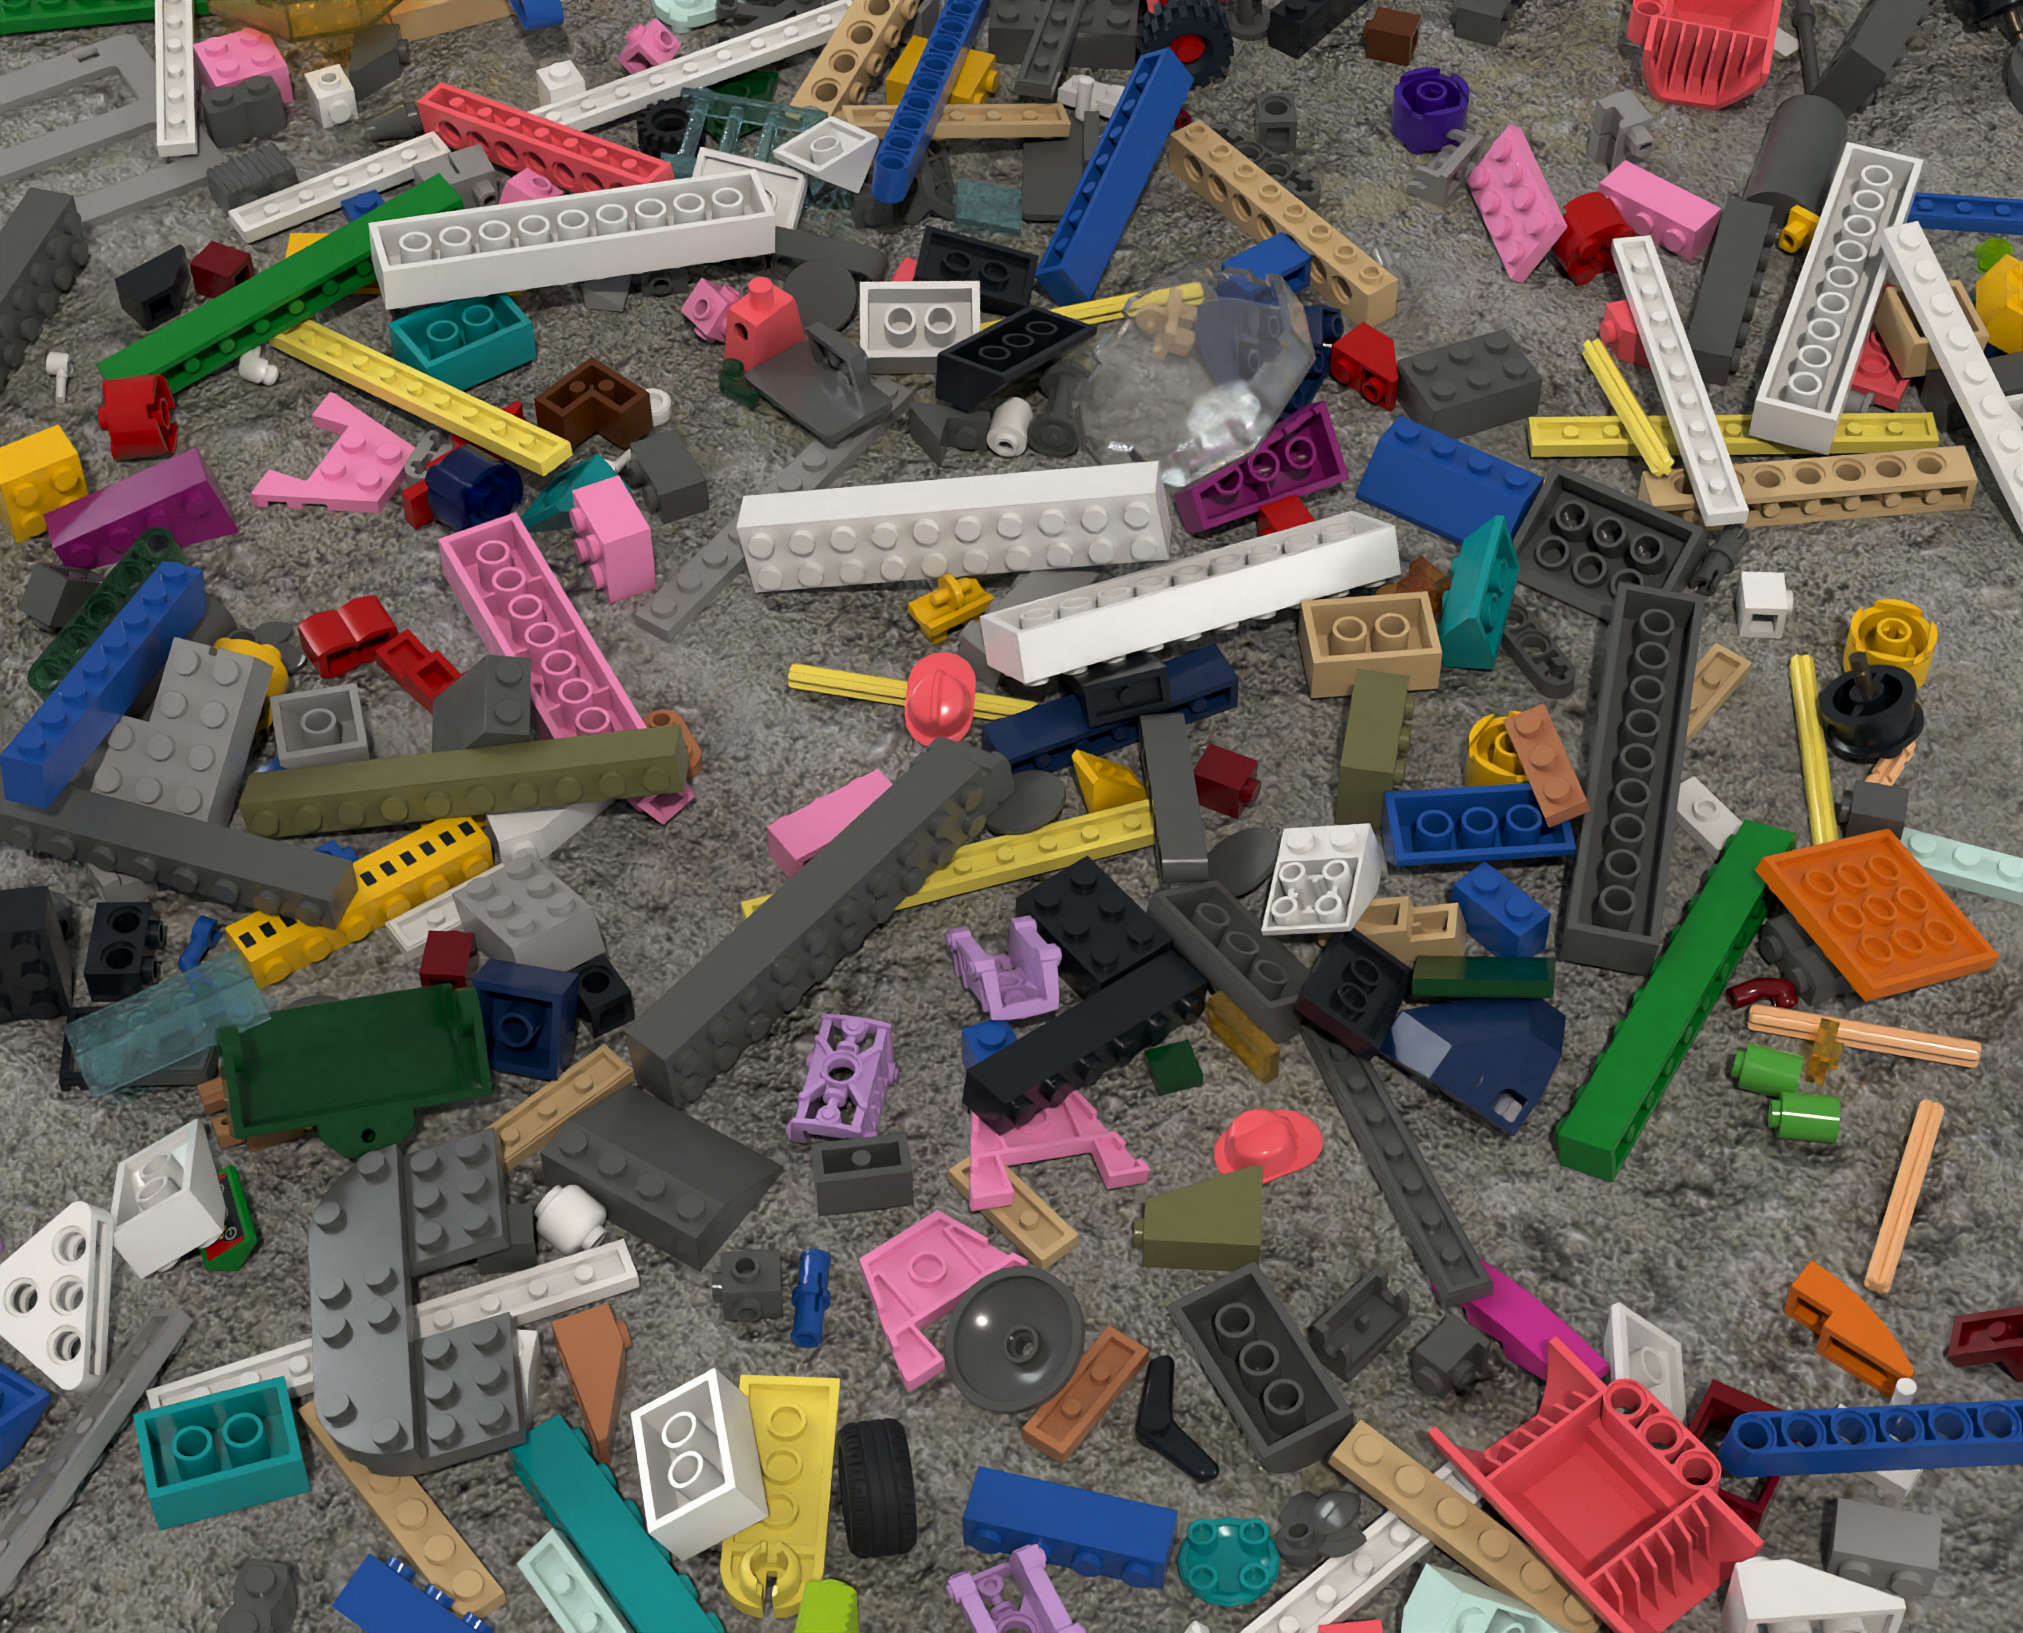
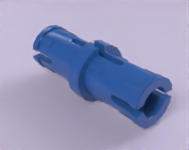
M808 1249L804 1251V1254L801 1253L798 1286L792 1291L791 1302L795 1307L791 1342L801 1348H816L818 1344L822 1343L824 1312L830 1306L831 1293L828 1291L827 1285L831 1256L820 1249Z

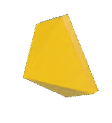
M1078 749L1071 755L1089 814L1148 799L1147 789L1130 767Z

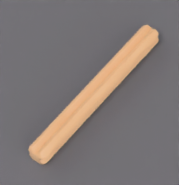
M1757 1003L1751 1005L1748 1013L1747 1026L1751 1031L1968 1068L1977 1067L1981 1056V1043L1975 1040Z
M1925 1099L1919 1103L1868 1267L1864 1286L1867 1290L1876 1291L1880 1295L1888 1293L1892 1285L1945 1111L1943 1105L1939 1102L1933 1103L1931 1100Z

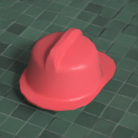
M948 652L932 653L920 659L911 669L907 682L905 722L912 738L923 746H929L938 736L959 742L970 730L974 715L976 693L975 672L969 662L959 655Z
M1254 1108L1244 1111L1237 1116L1230 1127L1221 1134L1215 1144L1214 1160L1218 1171L1222 1175L1252 1165L1263 1166L1262 1184H1266L1314 1163L1322 1152L1323 1137L1319 1127L1309 1117L1301 1113L1284 1109L1270 1111Z

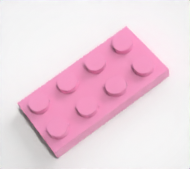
M1509 124L1500 137L1494 141L1481 162L1471 171L1466 182L1510 279L1523 284L1568 226L1522 129Z

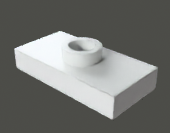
M1693 776L1680 783L1675 821L1715 860L1723 857L1728 837L1731 834L1736 835L1742 822L1696 777Z

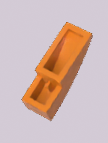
M1811 1260L1790 1286L1783 1313L1820 1335L1816 1353L1892 1399L1897 1381L1901 1378L1913 1379L1915 1373L1902 1347L1884 1322L1856 1293L1837 1277Z

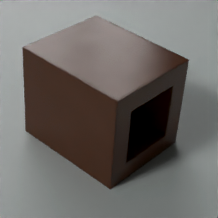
M1378 7L1373 19L1366 20L1363 29L1362 41L1367 42L1366 58L1408 67L1418 46L1421 15Z

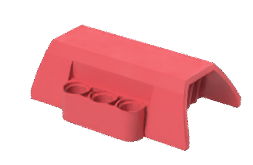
M1633 0L1626 35L1633 43L1644 45L1642 55L1643 76L1649 92L1659 102L1709 110L1721 109L1755 92L1767 83L1782 0Z
M1557 1336L1548 1343L1547 1381L1543 1400L1536 1416L1483 1452L1454 1445L1436 1426L1428 1431V1440L1614 1633H1662L1732 1577L1735 1563L1753 1558L1763 1549L1764 1541L1718 1496L1722 1470L1716 1456L1642 1384L1636 1380L1623 1378L1617 1379L1607 1386ZM1628 1408L1634 1411V1413L1622 1414L1615 1409ZM1660 1442L1668 1445L1670 1448L1660 1450L1650 1444ZM1698 1478L1707 1484L1697 1486L1690 1484L1686 1479Z

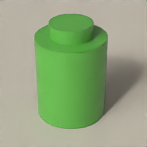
M1749 1042L1747 1051L1737 1049L1731 1076L1739 1078L1738 1088L1779 1098L1781 1091L1796 1092L1805 1056Z
M1781 1091L1778 1100H1770L1768 1128H1776V1136L1781 1139L1835 1144L1840 1125V1097Z

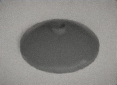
M1013 1266L986 1275L972 1285L961 1297L947 1325L944 1354L952 1381L966 1398L988 1411L1016 1414L1042 1406L1054 1398L1067 1385L1080 1363L1085 1344V1322L1081 1306L1066 1284L1049 1272L1039 1268ZM1033 1342L1031 1352L1023 1356L1025 1345Z

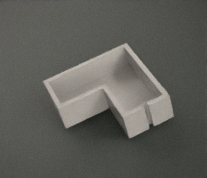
M174 637L150 721L123 715L67 785L228 827L274 667L253 656L221 648L217 650L209 645Z

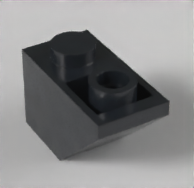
M179 244L115 278L121 308L147 332L181 314L191 280L185 248Z

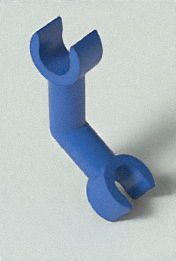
M203 915L196 920L191 933V941L178 960V967L190 986L189 996L193 1005H200L199 997L204 993H213L218 1002H222V995L217 982L211 978H206L198 965L207 948H214L222 935V932L213 930L218 920Z

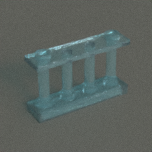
M682 87L680 94L687 113H691L679 153L674 155L662 152L660 159L671 163L675 180L691 178L697 158H694V154L706 116L727 120L718 151L733 154L742 122L763 126L753 160L768 163L778 129L799 132L800 135L828 118V113L814 106L802 108L715 93L705 87H697L695 89ZM791 165L789 166V168H791V169H795V170L802 171V170H800V169H798V168H796V167H793V166H791ZM808 185L802 209L809 210L813 198L810 185Z
M235 949L62 1027L75 1053L73 1055L93 1099L215 1045L216 1027L236 1024L239 1033L272 1018L253 976H249L240 953Z

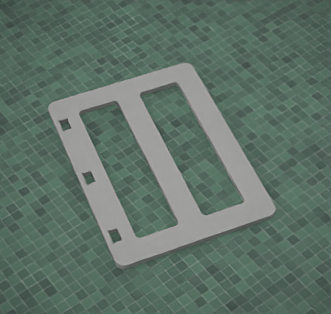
M119 34L0 76V113L112 73L120 75L138 100L127 106L1 150L0 185L147 131L157 130L156 63L134 35ZM98 55V57L87 60L82 63L79 62L82 59ZM197 121L198 154L178 156L180 158L178 161L74 198L77 212L81 216V229L93 227L208 184L207 169H213L215 165L220 166L222 162L227 163V161Z

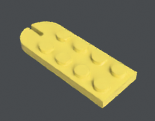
M741 1375L739 1390L748 1397L769 1517L723 1540L720 1562L722 1588L725 1596L736 1609L753 1617L764 1618L768 1577H777L776 1585L773 1586L772 1591L774 1619L787 1618L799 1613L805 1583L810 1580L821 1582L825 1578L841 1383L840 1378Z

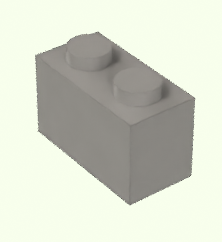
M1838 1497L1830 1523L1825 1572L1862 1585L1892 1589L1894 1592L1904 1596H1929L1939 1568L1942 1517Z

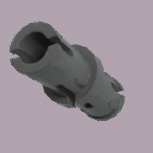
M1744 524L1725 525L1717 541L1706 549L1703 556L1704 561L1690 581L1691 587L1694 589L1703 580L1696 591L1698 594L1712 596L1724 575L1732 571L1736 566V556L1750 537L1748 528L1743 530L1740 537H1737Z

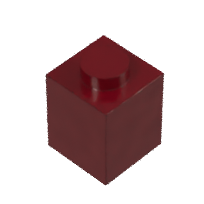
M212 240L200 253L195 255L190 263L195 292L211 299L255 276L251 254Z
M1210 743L1193 769L1199 805L1239 819L1247 804L1254 805L1261 790V781L1257 780L1258 761Z
M456 930L428 931L419 971L422 987L448 982L452 984L453 990L471 986L472 978L476 975L479 964L474 933Z

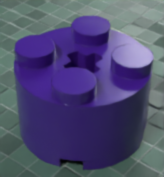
M1434 67L1413 69L1401 76L1400 83L1395 85L1391 129L1395 137L1406 145L1408 152L1422 155L1427 151L1442 150V147L1449 144L1456 147L1461 145L1457 140L1448 138L1446 134L1451 129L1466 131L1470 91L1465 80L1453 72L1451 77L1440 74V68Z

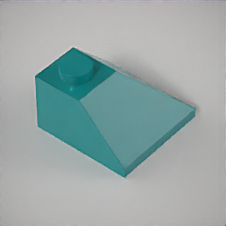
M597 453L554 476L522 514L520 519L529 533L571 529L573 526L569 510L574 508L572 490L618 476V474ZM621 478L628 492H630L631 488Z

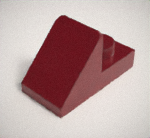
M2023 1306L1955 1316L1948 1351L1950 1360L1956 1367L2002 1361L2018 1382H2023Z

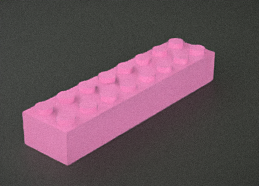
M516 512L438 539L444 576L490 655L531 658L530 724L539 740L647 728Z

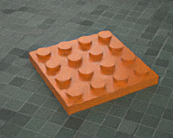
M1889 828L1762 857L1755 869L1768 885L1771 892L1780 899L1795 917L1797 923L1806 930L1821 948L1824 955L1837 967L1851 984L1853 990L1865 1002L1992 969L2000 957Z

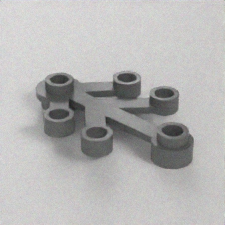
M716 0L715 12L719 17L725 19L739 17L754 19V21L731 35L727 33L718 34L711 40L709 47L783 21L791 15L797 16L820 7L822 0H767L781 3L776 7L738 3V0ZM747 0V1H749V2H758V1H760V0ZM786 58L780 61H775L770 64L781 65L785 62Z

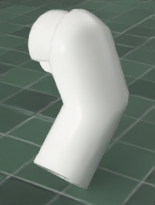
M260 346L240 356L239 373L243 379L255 384L262 382L267 386L275 383L279 370L275 365L268 364V360L260 357Z

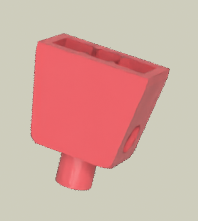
M765 277L752 279L748 284L749 293L730 306L727 312L724 360L743 373L796 343L805 340L796 300Z

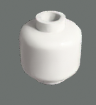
M560 1185L555 1186L542 1199L534 1212V1215L538 1218L536 1223L537 1233L565 1256L598 1247L608 1232L602 1227L607 1216L606 1208L578 1185H568L565 1188H562Z

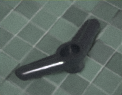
M1168 1355L1153 1358L1147 1367L1136 1418V1439L1142 1446L1156 1451L1194 1481L1200 1484L1207 1483L1218 1477L1220 1472L1219 1466L1174 1420V1360Z

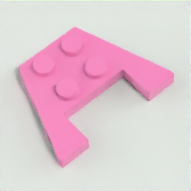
M329 392L312 414L314 427L342 436L308 480L305 481L269 469L250 493L252 504L258 507H268V501L287 502L288 508L303 509L308 503L326 504L327 509L330 511L380 513L406 479L404 466L415 450V447L337 394Z
M1078 1090L1070 1093L1060 1104L1056 1106L1050 1105L1034 1115L1026 1125L1022 1127L1016 1126L1001 1136L993 1131L975 1113L970 1112L969 1207L971 1211L1013 1204L1015 1191L1004 1165H1019L1091 1153L1107 1189L1147 1183L1150 1169L1142 1158L1135 1160L1125 1149L1126 1141L1116 1131L1109 1132L1097 1119L1098 1111Z
M939 1210L929 1214L859 1259L860 1272L903 1385L909 1393L945 1370V1359L920 1331L952 1311L965 1292L981 1278L1003 1268L1028 1266V1260L1014 1252L1007 1255L988 1244L987 1237Z

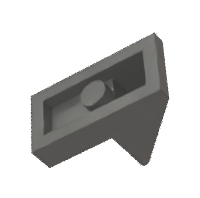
M910 402V436L938 467H942L948 447L988 452L987 435L990 428V412L973 409L959 410L952 406Z

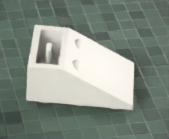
M1370 823L1284 829L1261 929L1263 936L1344 932L1353 929L1377 894L1384 861Z

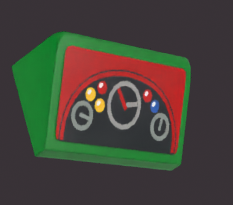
M227 1166L217 1173L226 1206L224 1230L214 1243L200 1249L206 1269L239 1271L258 1240L238 1171L235 1166Z

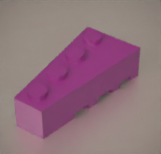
M1320 401L1305 405L1174 493L1186 533L1204 531L1258 512L1259 506L1295 494L1301 497L1349 480L1350 478L1326 402Z
M196 447L44 514L52 547L65 566L94 569L122 562L125 559L130 560L239 533L229 499Z

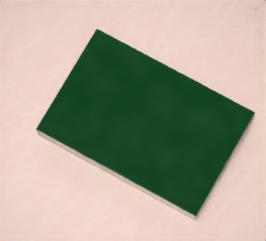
M1418 955L1412 978V994L1415 996L1551 999L1554 996L1556 958Z

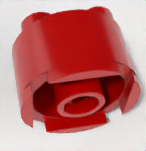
M1601 192L1586 193L1563 206L1567 211L1563 218L1568 227L1551 247V251L1565 271L1580 286L1589 283L1597 274L1606 271L1618 273L1610 251L1612 239L1636 237L1633 227L1610 197L1606 198Z
M145 374L104 380L102 390L105 406L98 408V420L102 431H109L111 438L110 449L113 459L120 461L175 452L178 442L177 422L171 423L169 410L175 409V404L166 378L158 374Z

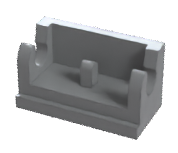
M1451 129L1446 136L1457 140L1461 145L1459 147L1452 144L1444 146L1427 167L1417 166L1413 170V174L1418 177L1408 183L1407 192L1444 207L1465 184L1471 171L1481 162L1484 136L1479 134L1474 136L1459 129Z

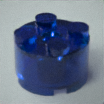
M470 444L462 445L460 448L449 453L439 464L431 466L425 477V483L428 486V506L431 514L438 521L459 532L510 514L514 503L520 504L523 496L522 479L516 469Z

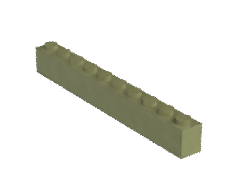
M679 724L250 773L239 802V807L248 833L265 838H276L684 792L689 757Z

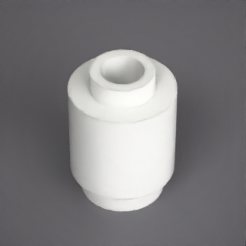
M1009 397L996 406L987 435V444L995 453L1006 457H1014L1025 451L1028 442V425L1034 417L1028 402L1018 397Z

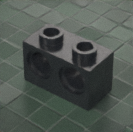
M97 902L83 973L92 1002H147L150 983H156L158 978V961L155 956L156 947H162L164 943L163 921L156 920L152 902Z

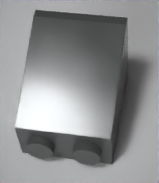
M486 655L439 694L433 701L432 753L528 742L530 736L531 658Z

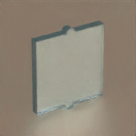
M958 177L956 195H953L951 201L955 205L954 223L1017 236L1020 235L1021 218H1023L1022 190Z

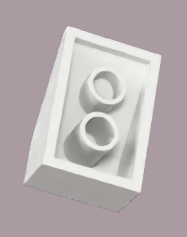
M199 1118L118 1164L110 1213L114 1220L113 1246L141 1279L156 1270L158 1272L168 1270L177 1263L181 1256L197 1247L200 1249L208 1247L223 1233L226 1206L204 1125Z
M1753 1557L1744 1562L1735 1563L1721 1618L1725 1633H1898L1906 1611V1605L1903 1598L1789 1559L1770 1560L1766 1557Z

